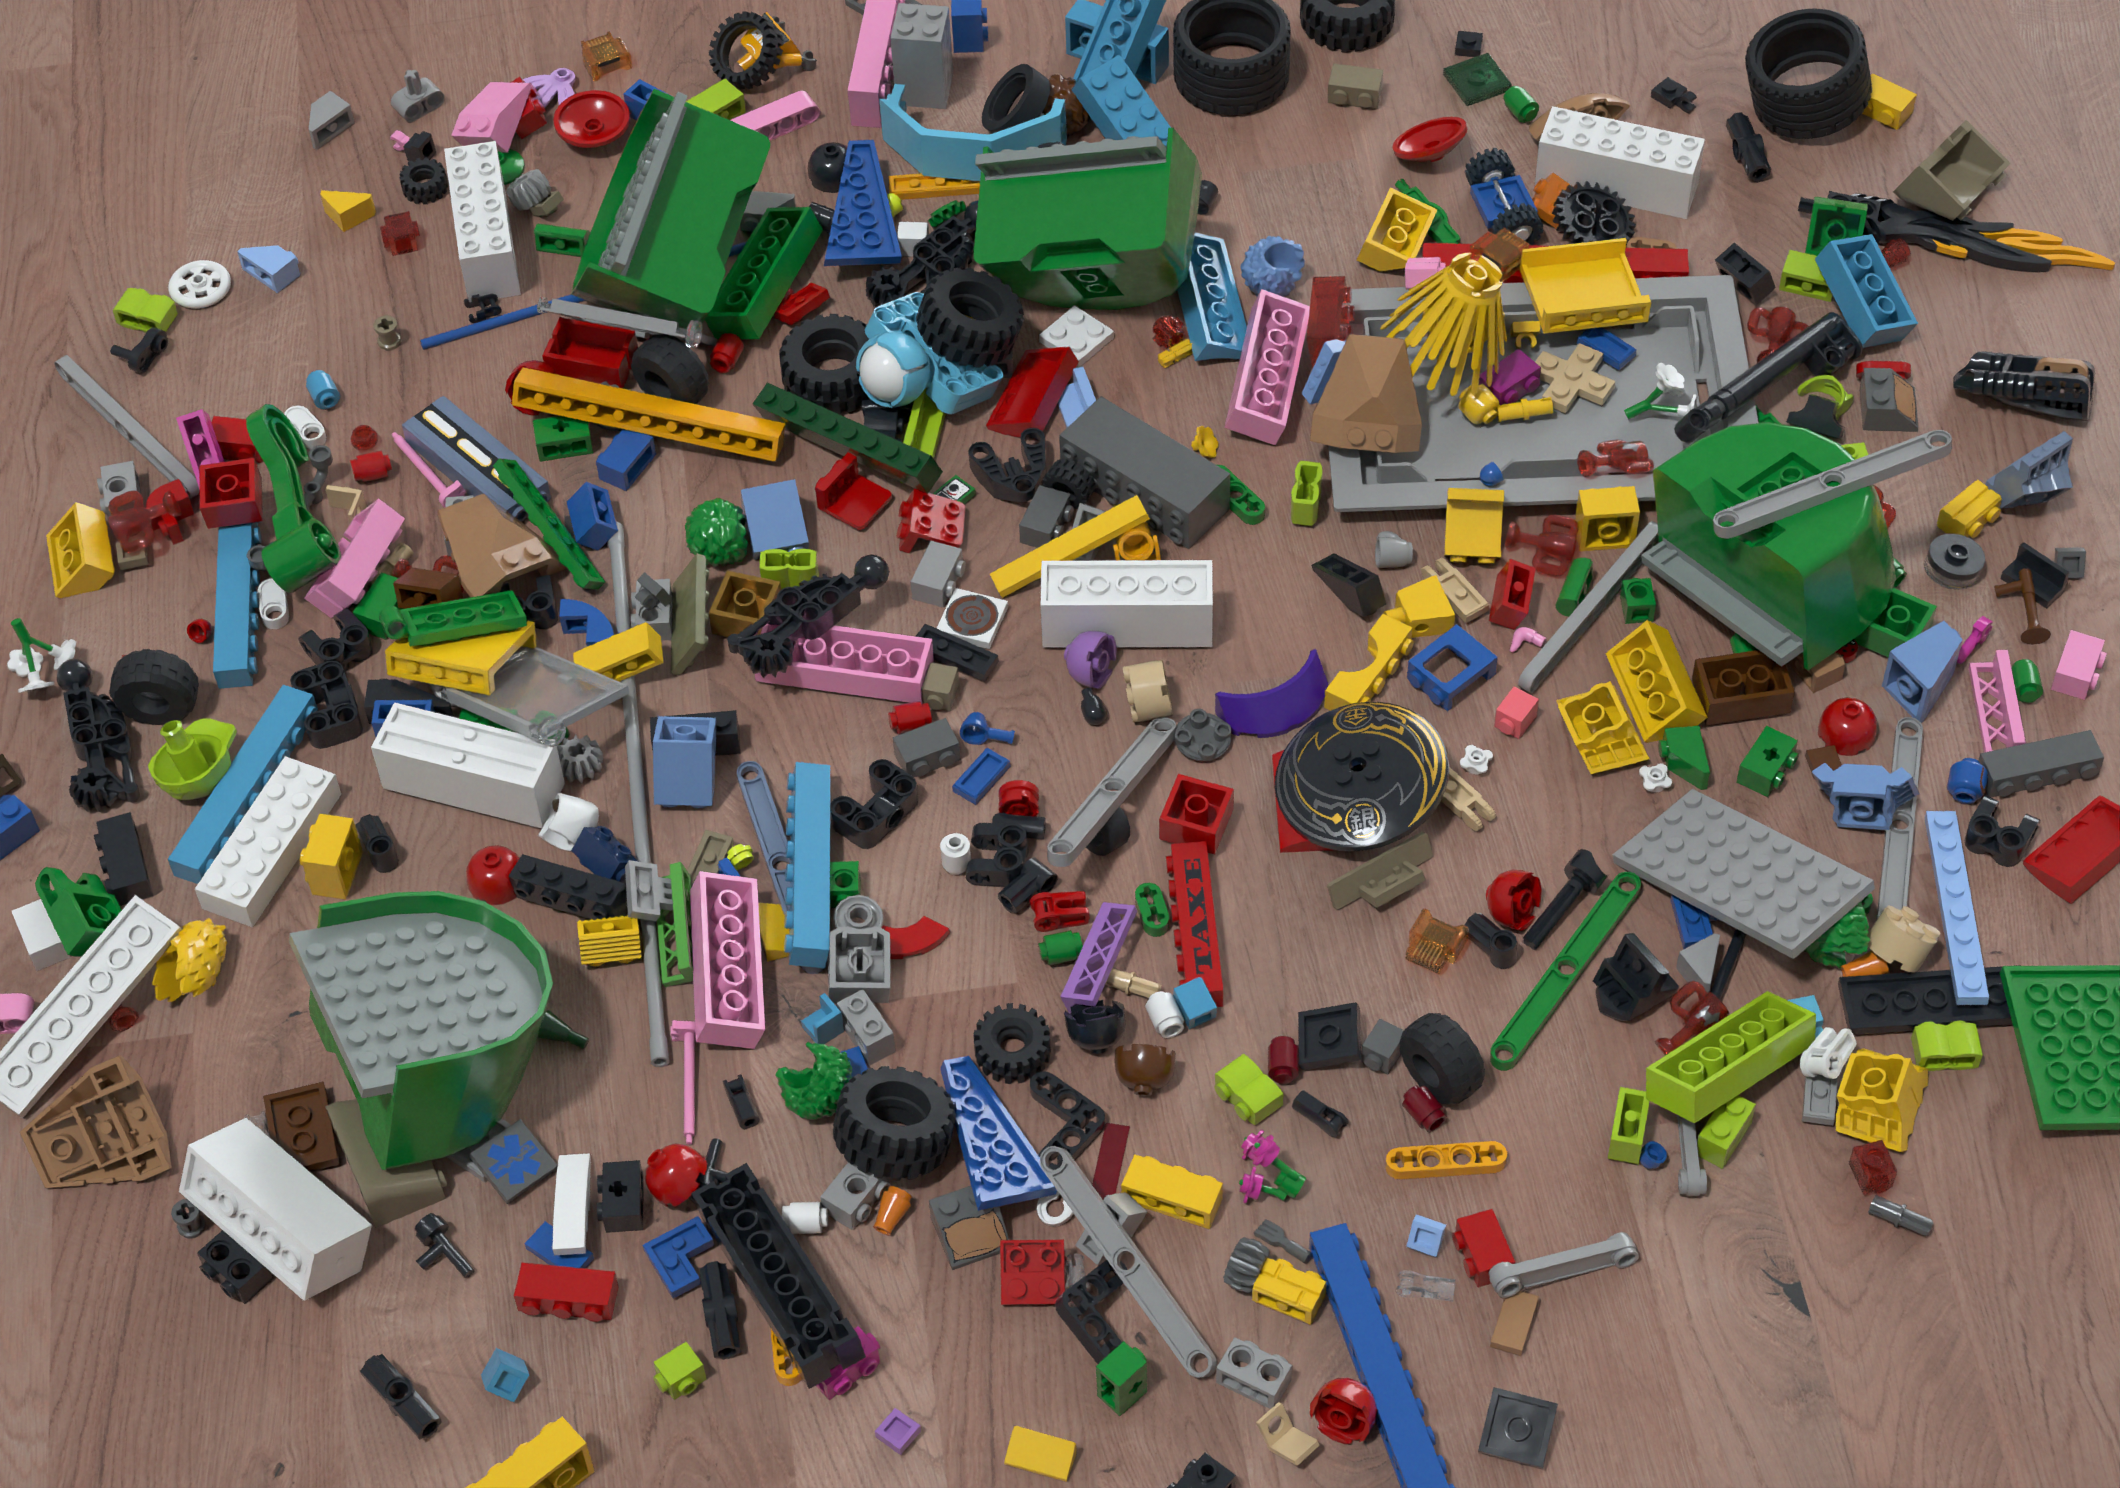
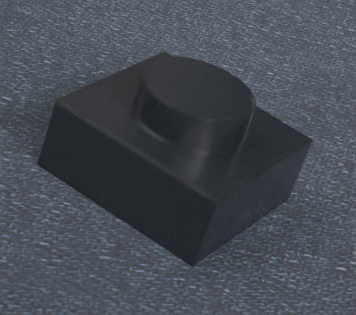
M1458 31L1455 55L1480 58L1483 33Z

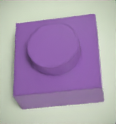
M894 1408L875 1430V1437L901 1455L921 1432V1426Z

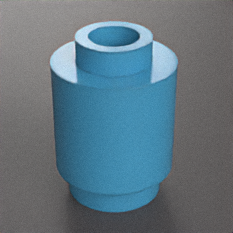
M322 370L313 371L308 375L306 388L315 405L320 409H328L335 406L340 399V393L331 376Z

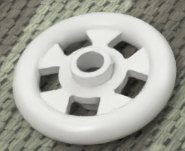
M208 260L194 261L183 265L174 272L168 284V291L171 298L183 307L191 309L205 308L216 304L225 297L231 286V277L227 269L219 263ZM203 271H211L212 273L208 275L203 273ZM193 274L188 280L183 279L187 275ZM213 281H220L219 287H212ZM187 287L189 292L181 294L179 290ZM206 293L208 295L202 298H196V295L200 296Z

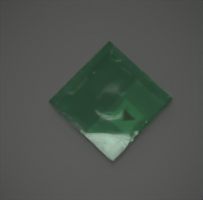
M1489 53L1443 68L1444 77L1466 106L1504 94L1512 87V83Z

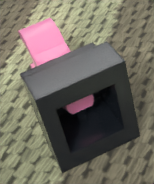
M396 130L390 137V139L397 141L393 146L394 149L405 151L407 161L412 160L416 162L417 158L424 160V157L430 160L436 154L431 133L422 131L421 134L415 133L409 138L403 132Z

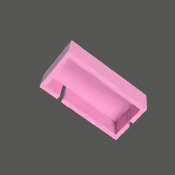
M377 499L357 514L343 534L351 542L345 538H341L338 542L342 556L338 564L316 578L304 599L330 618L345 608L349 609L352 603L356 605L365 594L363 590L365 584H369L377 575L378 571L375 569L377 564H381L389 555L390 550L388 546L390 543H394L401 535L402 529H400V526L405 518L380 499Z

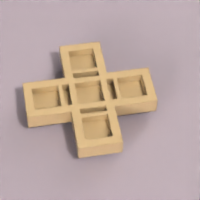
M1580 343L1568 360L1542 351L1535 363L1541 367L1540 380L1550 384L1542 398L1551 397L1553 408L1563 413L1568 411L1577 396L1603 406L1615 388L1614 380L1595 373L1603 360V353Z

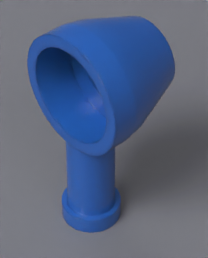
M979 712L970 713L960 728L961 738L972 745L982 744L987 739L1008 742V744L1012 745L1015 733L1014 730L1007 731L988 727L986 717Z

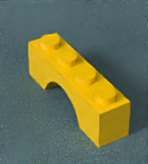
M1382 614L1368 633L1367 650L1374 657V662L1360 671H1339L1325 690L1324 708L1331 711L1349 704L1371 702L1374 694L1378 695L1382 691L1389 674L1393 675L1396 672L1403 655L1407 656L1412 650L1414 641L1411 640L1412 627Z

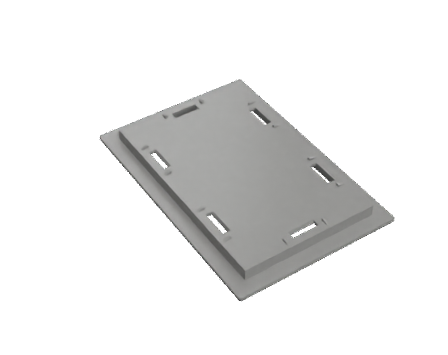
M1731 275L1635 278L1641 295H1649L1650 297L1648 322L1634 323L1633 329L1607 330L1637 349L1636 356L1620 370H1617L1603 360L1596 369L1595 373L1615 381V388L1603 406L1577 396L1566 413L1553 408V414L1529 417V420L1519 418L1499 422L1498 417H1496L1488 424L1484 422L1473 424L1459 409L1460 394L1472 384L1473 370L1471 369L1473 352L1467 354L1458 392L1455 396H1451L1450 388L1456 369L1451 368L1449 365L1453 351H1450L1435 388L1430 391L1427 389V384L1443 347H1441L1434 360L1428 358L1429 350L1412 377L1422 421L1419 451L1391 453L1339 448L1328 445L1334 511L1357 512L1447 508L1448 488L1504 490L1503 506L1575 504L1578 501L1579 490L1615 488L1619 486H1635L1638 501H1655L1653 474H1608L1653 473L1655 468L1699 439L1729 426L1758 423L1755 400L1753 399L1726 419H1721L1693 442L1685 443L1676 436L1674 430L1676 423L1684 416H1677V413L1647 410L1628 419L1624 412L1625 409L1647 399L1656 389L1659 380L1655 372L1657 371L1656 366L1659 363L1672 365L1677 370V373L1683 376L1685 380L1683 383L1685 393L1682 396H1673L1666 393L1665 395H1660L1651 404L1678 407V405L1688 406L1692 401L1693 394L1697 395L1698 407L1700 402L1696 383L1706 382L1709 398L1749 369L1733 277ZM1502 283L1500 292L1503 312L1505 313L1504 321L1507 342L1504 341L1505 353L1502 356L1499 351L1498 341V362L1518 350L1515 346L1517 337H1511L1510 334L1511 324L1522 321H1539L1525 283ZM1406 287L1317 290L1315 292L1320 352L1325 342L1335 339L1344 341L1349 334L1386 337L1426 297L1388 328L1380 330L1381 326L1391 318L1389 315L1422 289L1402 301H1397V299L1409 291L1406 290ZM1423 312L1394 338L1405 340L1422 319ZM1540 325V333L1538 336H1535L1537 340L1536 346L1531 348L1530 340L1523 338L1521 339L1520 350L1534 362L1542 351L1568 360L1578 346L1577 338L1587 329L1544 334ZM1424 336L1416 347L1409 345L1407 348L1410 365L1428 336ZM1488 340L1484 342L1480 374L1487 370ZM1540 380V386L1535 391L1527 393L1520 399L1526 398L1527 401L1542 399L1550 384ZM1628 442L1639 446L1637 451L1633 449L1623 450L1622 447L1624 445L1622 443ZM1490 462H1494L1498 466L1504 479L1494 486H1486L1481 480L1435 482L1437 480L1480 479L1481 469Z

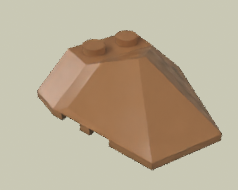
M1349 334L1330 379L1324 387V392L1318 405H1316L1313 411L1310 441L1347 449L1391 453L1419 451L1422 421L1405 340Z
M485 494L438 510L437 514L446 541H449L452 550V560L456 562L459 571L460 584L470 597L499 593L504 581L536 569L544 576L555 574L567 568L560 563L558 554L553 547L549 546L543 538Z
M121 1055L91 1067L20 1131L45 1188L80 1186L92 1183L106 1184L129 1180L142 1181L172 1168L167 1133L141 1076Z

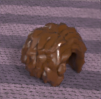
M1054 74L1048 79L1050 82V93L1042 113L1046 115L1051 111L1055 99H1065L1066 132L1068 138L1069 134L1073 135V133L1080 131L1084 125L1089 123L1090 116L1072 91L1076 80L1071 77L1065 78L1060 74Z

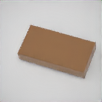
M1519 1291L1511 1297L1504 1298L1490 1347L1519 1356L1522 1355L1539 1296Z

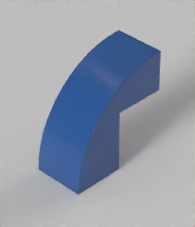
M560 600L559 617L563 634L586 633L587 646L614 635L609 620L594 606L577 600Z

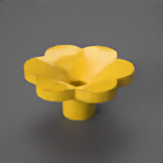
M1197 427V435L1191 443L1193 450H1199L1203 457H1215L1218 441L1214 437L1213 430L1210 427Z

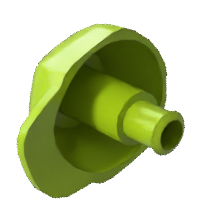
M210 718L194 721L186 729H183L182 723L178 720L166 723L160 730V734L164 736L166 743L157 751L148 764L149 771L156 785L177 800L197 799L211 794L231 766L228 749L237 733L235 726Z

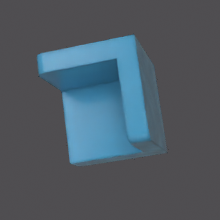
M1201 977L1174 988V999L1189 1030L1216 1018L1217 1006Z
M824 993L819 996L821 1008L801 1020L802 1028L818 1044H826L844 1032L841 1011Z
M498 1348L494 1350L481 1374L486 1391L511 1402L516 1400L529 1377V1372L523 1359Z

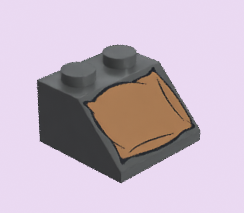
M1864 368L1859 389L1863 430L1918 432L1915 387L1893 369Z
M971 1186L929 1200L930 1218L952 1270L1000 1254V1240H1009L999 1206L978 1211Z

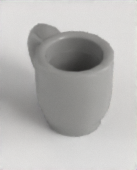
M1383 531L1377 535L1375 562L1378 568H1398L1411 564L1413 556L1411 542H1407L1397 534L1389 531Z

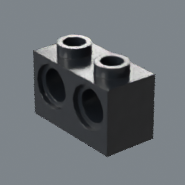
M1733 243L1715 259L1720 275H1731L1735 289L1755 305L1760 303L1776 288L1770 271L1736 243Z
M223 1230L197 1252L202 1264L199 1266L201 1272L211 1281L217 1279L221 1283V1289L231 1299L237 1297L244 1304L273 1280L271 1272ZM222 1257H227L222 1261H218ZM243 1275H248L244 1279H239Z

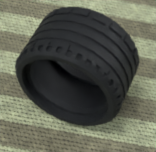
M1192 0L1188 2L1176 16L1173 27L1174 81L1177 89L1180 90V94L1200 109L1223 115L1251 113L1267 107L1282 95L1283 90L1286 89L1289 81L1291 27L1287 14L1273 0ZM1235 44L1261 51L1254 56L1241 59L1218 58L1202 52L1211 47Z
M1818 8L1792 11L1768 22L1750 41V46L1746 50L1745 65L1753 106L1760 122H1763V125L1772 132L1796 139H1813L1828 136L1849 126L1858 119L1868 106L1872 93V82L1865 39L1859 26L1847 16L1836 11ZM1829 62L1843 66L1836 74L1814 84L1795 86L1775 82L1780 75L1802 64Z

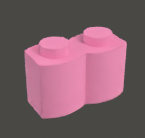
M1440 257L1408 258L1405 265L1406 290L1411 289L1444 269L1446 263H1441Z

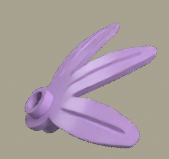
M559 68L553 71L551 75H537L523 79L525 83L530 82L535 89L540 88L537 91L538 96L535 98L540 100L544 108L550 103L556 93H558L559 105L565 99L574 95L572 87L575 82V74L566 68Z

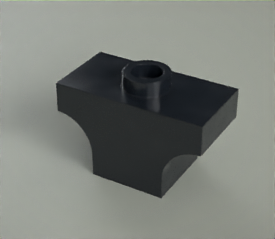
M1814 394L1809 395L1808 401L1802 410L1798 412L1790 411L1786 421L1787 423L1807 428L1820 435L1823 433L1836 438H1842L1845 427L1836 418L1839 402Z

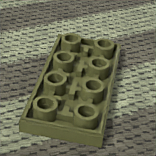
M696 553L672 586L671 673L679 676L688 666L691 667L693 665L696 655L700 651L703 652L708 643L705 627L709 615L705 612V605L709 598V591L706 590L709 569L706 568V556Z

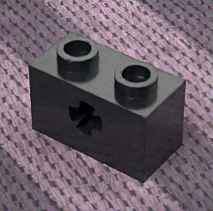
M640 1160L603 1163L602 1175H597L598 1194H602V1202H597L598 1221H603L606 1233L643 1230L644 1175Z

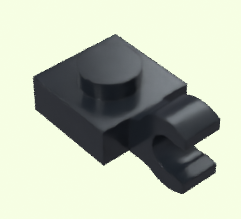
M1669 77L1651 90V98L1670 109L1676 105L1684 112L1690 113L1696 108L1691 102L1697 96L1693 92L1687 91L1685 86Z

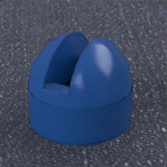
M1494 462L1485 465L1480 471L1481 482L1486 486H1494L1504 480L1500 469Z
M1650 1141L1642 1147L1639 1161L1645 1168L1655 1169L1666 1160V1150L1661 1144Z

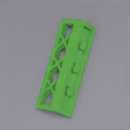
M681 862L669 864L670 875L662 877L671 879L674 913L673 925L665 921V917L670 910L660 909V917L657 919L662 984L665 987L693 981L690 913L691 878ZM675 934L677 949L672 951L668 948L667 943ZM678 960V970L681 974L670 976L669 969Z

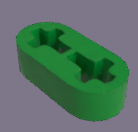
M1153 883L1139 885L1135 891V905L1142 927L1148 935L1160 937L1169 929V913L1161 889ZM1144 895H1149L1153 898V904L1149 905ZM1156 914L1157 920L1160 922L1159 925H1155L1154 921H1152V915Z

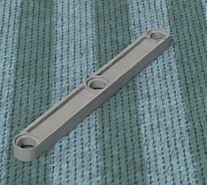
M68 355L54 362L60 376L170 482L179 479L189 499L200 493L197 480L192 473Z
M1944 430L1930 431L1716 513L1713 519L1714 532L1721 538H1733L1850 492L1944 458L1951 453L1952 437ZM1937 441L1946 443L1940 447L1931 445ZM1830 481H1837L1840 483V485L1830 487L1827 486L1826 483ZM1730 521L1733 522L1734 525L1730 527H1722L1720 526V523Z
M1651 521L1527 665L1518 680L1520 688L1533 693L1621 590L1622 580L1630 579L1643 564L1641 555L1659 543L1657 523Z
M1161 717L1150 722L1047 846V859L1051 865L1066 867L1076 860L1172 744L1176 732L1174 720ZM1056 852H1066V853H1065V854H1057Z
M1904 717L1898 721L1894 734L1891 773L1901 767L1904 768L1913 777L1918 788L1923 726L1916 718ZM1909 727L1914 729L1916 734L1907 736L1902 733L1901 729ZM1917 796L1896 808L1893 814L1892 822L1901 820L1908 827L1897 829L1891 824L1890 830H1885L1876 921L1888 905L1899 910L1903 906L1907 907Z
M1050 1146L1044 1149L1040 1156L1042 1170L1183 1367L1191 1376L1197 1378L1211 1376L1217 1367V1359L1072 1156L1068 1151L1060 1147ZM1054 1152H1059L1063 1158L1060 1168L1052 1170L1048 1164L1049 1157ZM1125 1252H1131L1135 1258L1134 1265L1129 1270H1124L1120 1265V1258ZM1204 1354L1208 1359V1367L1204 1372L1199 1373L1195 1370L1193 1361L1197 1355Z

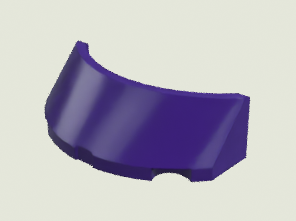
M1313 649L1310 651L1308 660L1296 675L1275 688L1251 694H1231L1221 691L1216 693L1215 714L1228 723L1231 727V734L1237 736L1241 733L1257 734L1258 738H1269L1287 734L1293 729L1302 727L1320 710V705L1325 698V690L1329 686L1317 650Z

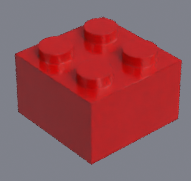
M255 458L199 465L200 511L208 529L263 521L262 477Z
M1178 774L1159 818V839L1171 843L1206 841L1207 852L1215 855L1234 809V789Z

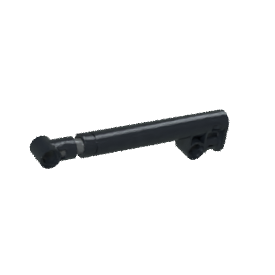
M1829 312L1712 394L1707 401L1690 410L1676 423L1674 428L1675 434L1685 443L1693 442L1721 419L1724 420L1803 363L1815 377L1821 375L1831 376L1846 365L1849 358L1856 359L1862 354V343L1841 316L1834 312Z

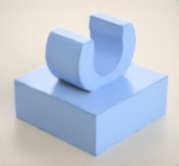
M1416 1214L1412 1222L1406 1247L1437 1257L1446 1225Z

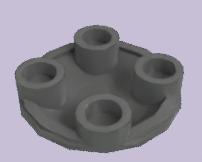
M1194 709L1190 715L1178 722L1174 742L1178 750L1186 757L1196 761H1210L1219 758L1227 751L1231 743V727L1218 716L1206 713L1203 709Z

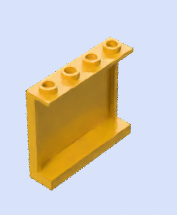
M1626 238L1522 249L1520 272L1544 334L1648 322L1651 300L1649 295H1641L1625 255Z
M527 621V626L519 627L514 631H496L485 636L474 635L463 637L457 641L445 640L435 642L429 646L417 645L410 647L408 638L396 639L385 650L387 675L491 695L495 691L494 674L521 646L536 648L535 622Z

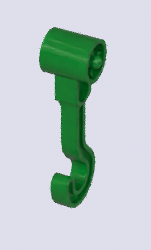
M265 404L246 418V427L250 439L269 470L277 506V513L272 516L276 540L263 548L262 559L275 583L284 591L293 593L335 567L342 556L340 548L328 528L322 522L315 519L306 509L297 468L309 461V456L299 432L281 410L273 405Z

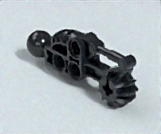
M978 200L971 202L966 207L964 220L960 221L955 216H952L918 242L913 248V260L901 271L894 269L893 266L886 270L883 266L880 271L872 270L871 276L867 277L865 290L868 300H871L873 307L881 306L906 296L908 291L921 280H925L927 286L933 277L943 271L948 270L950 272L953 268H961V270L968 268V264L974 258V242L970 233L976 232ZM924 288V289H923L921 292H919V293H923V294H924L926 288Z
M869 554L857 561L854 568V576L850 579L842 572L838 576L833 577L827 576L826 573L822 574L823 577L814 575L809 581H801L799 587H786L780 590L777 598L764 608L763 617L753 625L750 624L739 634H731L728 637L729 651L742 655L744 662L750 666L753 674L760 673L763 678L768 674H772L776 678L778 671L786 673L787 666L792 665L793 642L801 637L810 640L819 638L861 604L860 591L864 588L877 589L886 583L890 572L888 564L882 557ZM766 624L779 625L772 632L756 635Z
M69 659L59 666L56 680L62 690L66 691L63 692L75 752L79 759L87 763V767L78 768V775L71 776L70 796L73 797L74 803L78 808L84 807L87 812L92 808H96L100 812L102 806L111 807V804L116 799L128 800L130 802L139 799L140 793L135 781L134 770L131 768L132 749L122 711L117 709L109 696L106 694L98 696L95 692H90L89 686L92 684L93 671L87 662L81 659ZM113 757L122 762L124 783L106 768L105 758Z

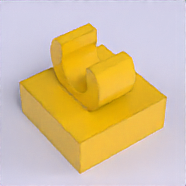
M1522 321L1511 324L1510 334L1511 337H1517L1515 340L1517 349L1521 348V339L1523 338L1530 340L1531 348L1536 346L1537 340L1535 336H1538L1540 333V321Z

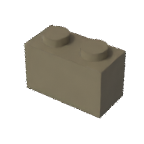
M1333 63L1328 83L1327 103L1378 109L1383 86V70Z

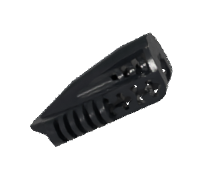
M1979 351L1953 377V388L1966 390L1977 395H1985L2008 406L2059 419L2089 421L2096 373L2094 366L2084 360L2081 361L2086 363L2089 370L2087 378L2077 374V368H2073L2072 372H2070L2074 374L2047 372L2050 371V366H2045L2044 370L2035 371L2039 360L2047 357ZM2046 381H2052V386L2045 385ZM2062 381L2066 382L2065 387L2062 386ZM2079 383L2080 386L2074 387V384Z

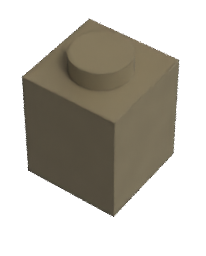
M930 662L921 688L922 702L928 703L929 707L934 710L951 711L959 687L958 667Z

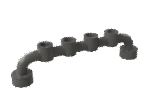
M325 445L315 446L309 452L311 464L317 468V472L313 481L304 485V500L308 511L311 504H317L322 501L321 487L327 478L328 466L333 462L331 450ZM257 545L248 550L247 558L252 568L267 571L262 559V550L265 546Z

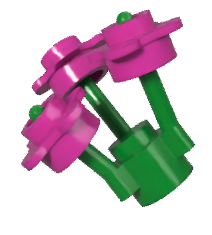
M1260 1130L1257 1135L1251 1133L1248 1137H1245L1241 1146L1244 1149L1243 1160L1249 1157L1253 1160V1165L1255 1166L1261 1164L1263 1167H1267L1272 1164L1280 1171L1273 1182L1278 1186L1277 1189L1262 1185L1264 1176L1255 1173V1166L1252 1167L1250 1175L1244 1173L1243 1178L1239 1181V1192L1245 1193L1243 1203H1247L1248 1198L1257 1200L1260 1192L1274 1195L1283 1201L1287 1195L1294 1199L1302 1188L1306 1177L1287 1166L1277 1157L1280 1147L1273 1141L1274 1137L1272 1135L1264 1138L1262 1137L1264 1131Z

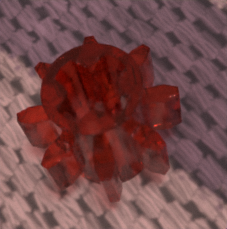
M1171 315L1162 316L1153 325L1152 332L1155 336L1152 339L1160 347L1164 346L1168 349L1183 341L1185 332L1182 328L1185 324L1178 317L1173 318Z

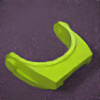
M1830 375L1811 378L1797 389V393L1800 396L1811 392H1823L1832 396L1839 402L1836 410L1837 420L1839 416L1849 409L1854 401V396L1848 394L1842 384L1834 376Z

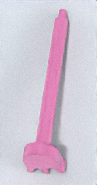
M396 432L392 433L394 442L440 493L439 502L444 508L446 497L466 496V490L458 480L449 487H446L407 441Z
M673 1020L670 1027L672 1041H684V1136L686 1137V1144L691 1145L692 1137L695 1135V1022Z

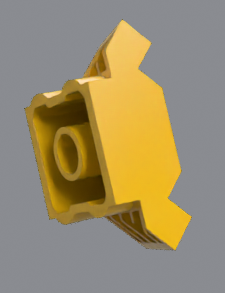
M1611 681L1596 684L1589 692L1556 700L1561 715L1590 774L1650 759L1630 720L1631 718L1622 699Z
M1865 1048L1857 1050V1053H1851L1836 1096L1839 1106L1836 1112L1835 1131L1883 1146L1884 1148L1899 1152L1906 1151L1908 1148V1135L1913 1133L1914 1120L1920 1104L1923 1103V1088L1928 1086V1068L1912 1063L1911 1058H1904L1899 1054L1887 1056Z

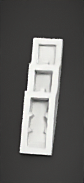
M590 1153L559 1155L553 1219L554 1255L586 1253V1232H588V1211H590Z

